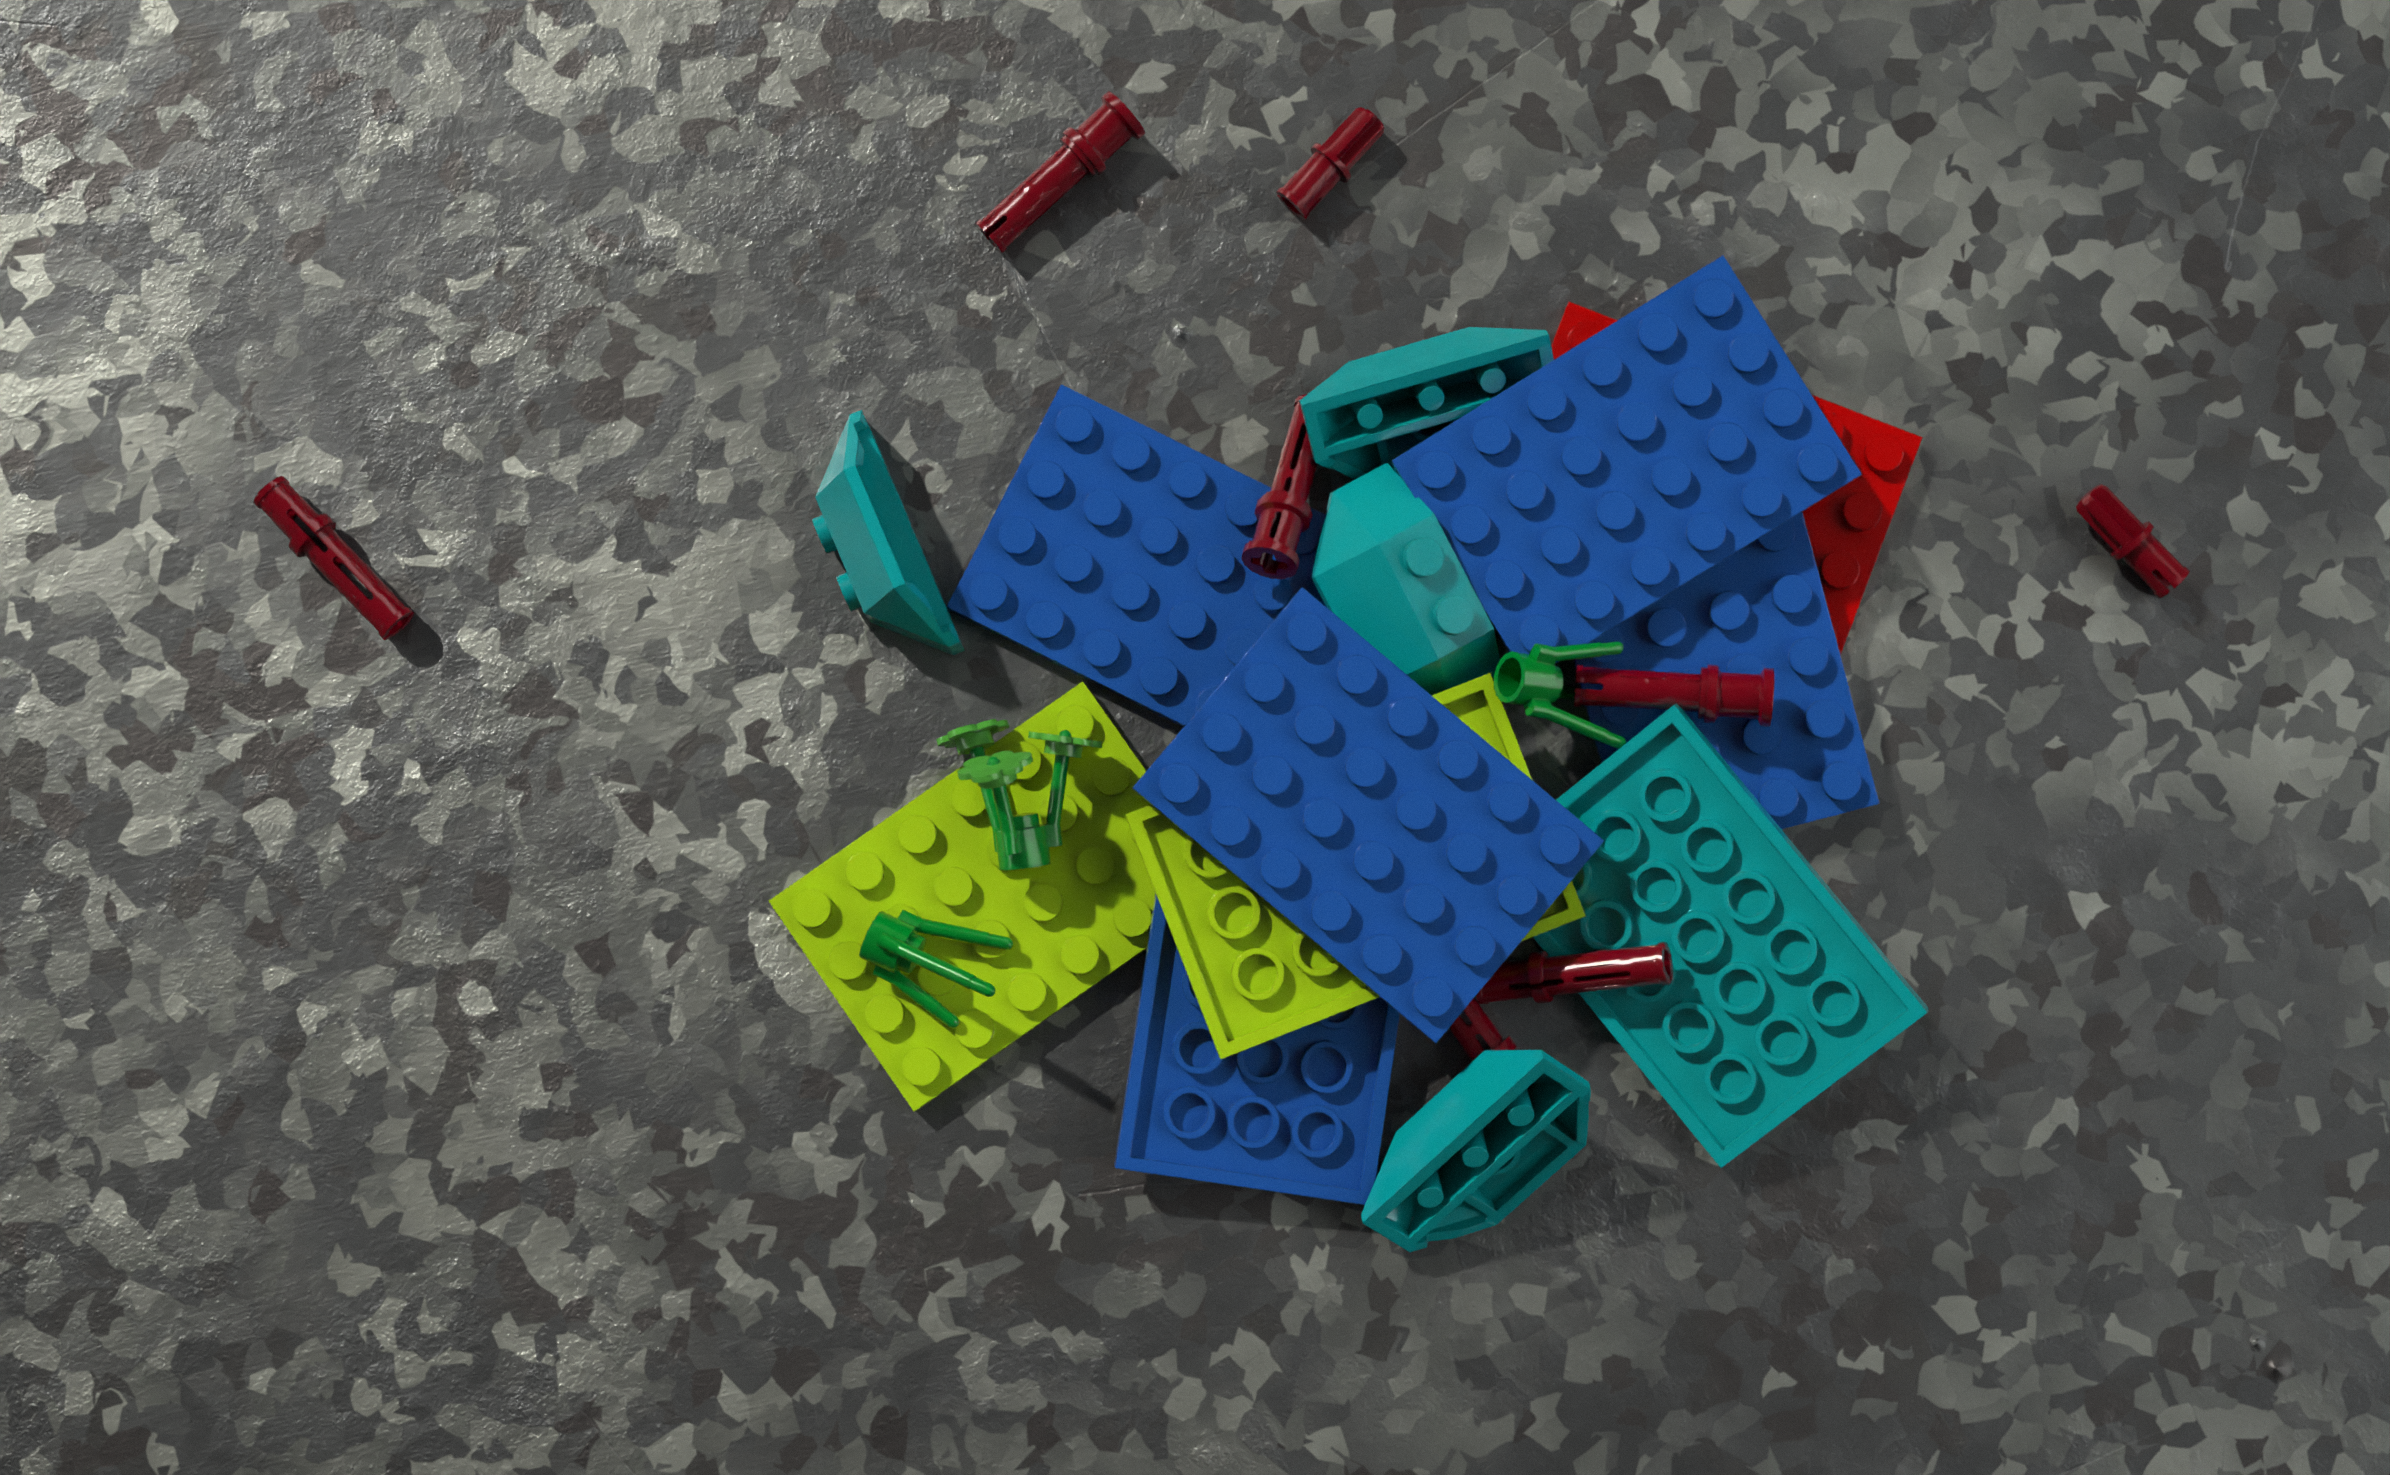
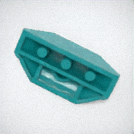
M1467 327L1347 362L1299 401L1315 463L1329 469L1333 468L1354 480L1384 463H1388L1395 470L1392 465L1393 459L1553 361L1554 357L1548 332L1537 329Z
M862 410L852 413L848 417L815 496L822 515L812 519L825 552L828 554L838 550L847 571L836 577L851 612L862 607L864 614L873 624L951 655L965 651L869 423Z
M1388 463L1382 464L1331 492L1311 576L1326 607L1430 695L1445 691L1488 673H1491L1494 681L1496 666L1500 661L1494 627L1435 514L1419 497L1415 498L1401 477Z
M1484 1050L1396 1131L1362 1210V1223L1410 1253L1426 1248L1430 1241L1454 1239L1497 1225L1587 1145L1589 1101L1591 1097L1589 1081L1542 1050Z

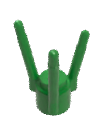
M1597 642L1556 647L1537 643L1532 647L1530 654L1512 651L1506 653L1500 659L1494 674V690L1501 702L1524 706L1527 716L1547 719L1619 749L1626 744V740L1622 736L1551 705L1558 698L1570 701L1575 700V687L1563 684L1562 672L1559 667L1554 665L1556 661L1620 654L1624 649L1621 642Z
M902 910L898 918L884 911L879 912L866 933L859 953L861 959L875 965L874 976L895 985L950 1028H956L959 1025L958 1017L901 973L900 970L910 974L916 965H919L986 997H991L995 994L996 990L992 984L924 952L926 938L918 935V932L1009 950L1013 947L1011 938L923 919L906 910Z

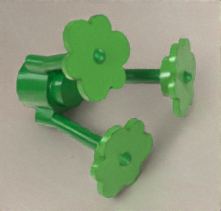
M991 719L978 724H969L951 730L947 735L937 738L938 746H945V748L956 747L958 755H971L972 759L963 763L964 768L958 770L957 773L960 780L971 779L972 782L978 783L993 830L995 852L998 854L999 869L1016 870L1051 864L1049 847L1063 845L1060 821L1069 758H1082L1083 746L1102 748L1103 742L1072 737L1068 730L1061 731L1059 735L1029 731L1028 738L1045 740L1044 753L1055 754L1046 824H1039L1037 812L1012 815L1006 785L1017 779L1016 774L1023 771L1024 766L1033 762L1032 753H1013V751L1008 750L994 753L991 756L985 755L984 749L995 744L993 735L1009 728L1008 720L997 721L996 719Z

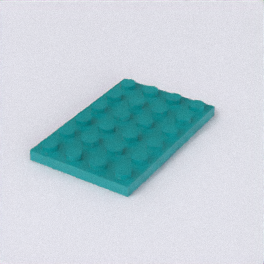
M1677 703L1556 799L1601 837L1604 842L1572 879L1585 917L1533 938L1548 953L1549 957L1595 952L1598 950L1657 945L1660 942L1668 944L1673 965L1671 984L1626 987L1606 991L1581 992L1579 994L1720 1168L1928 1013V1007Z

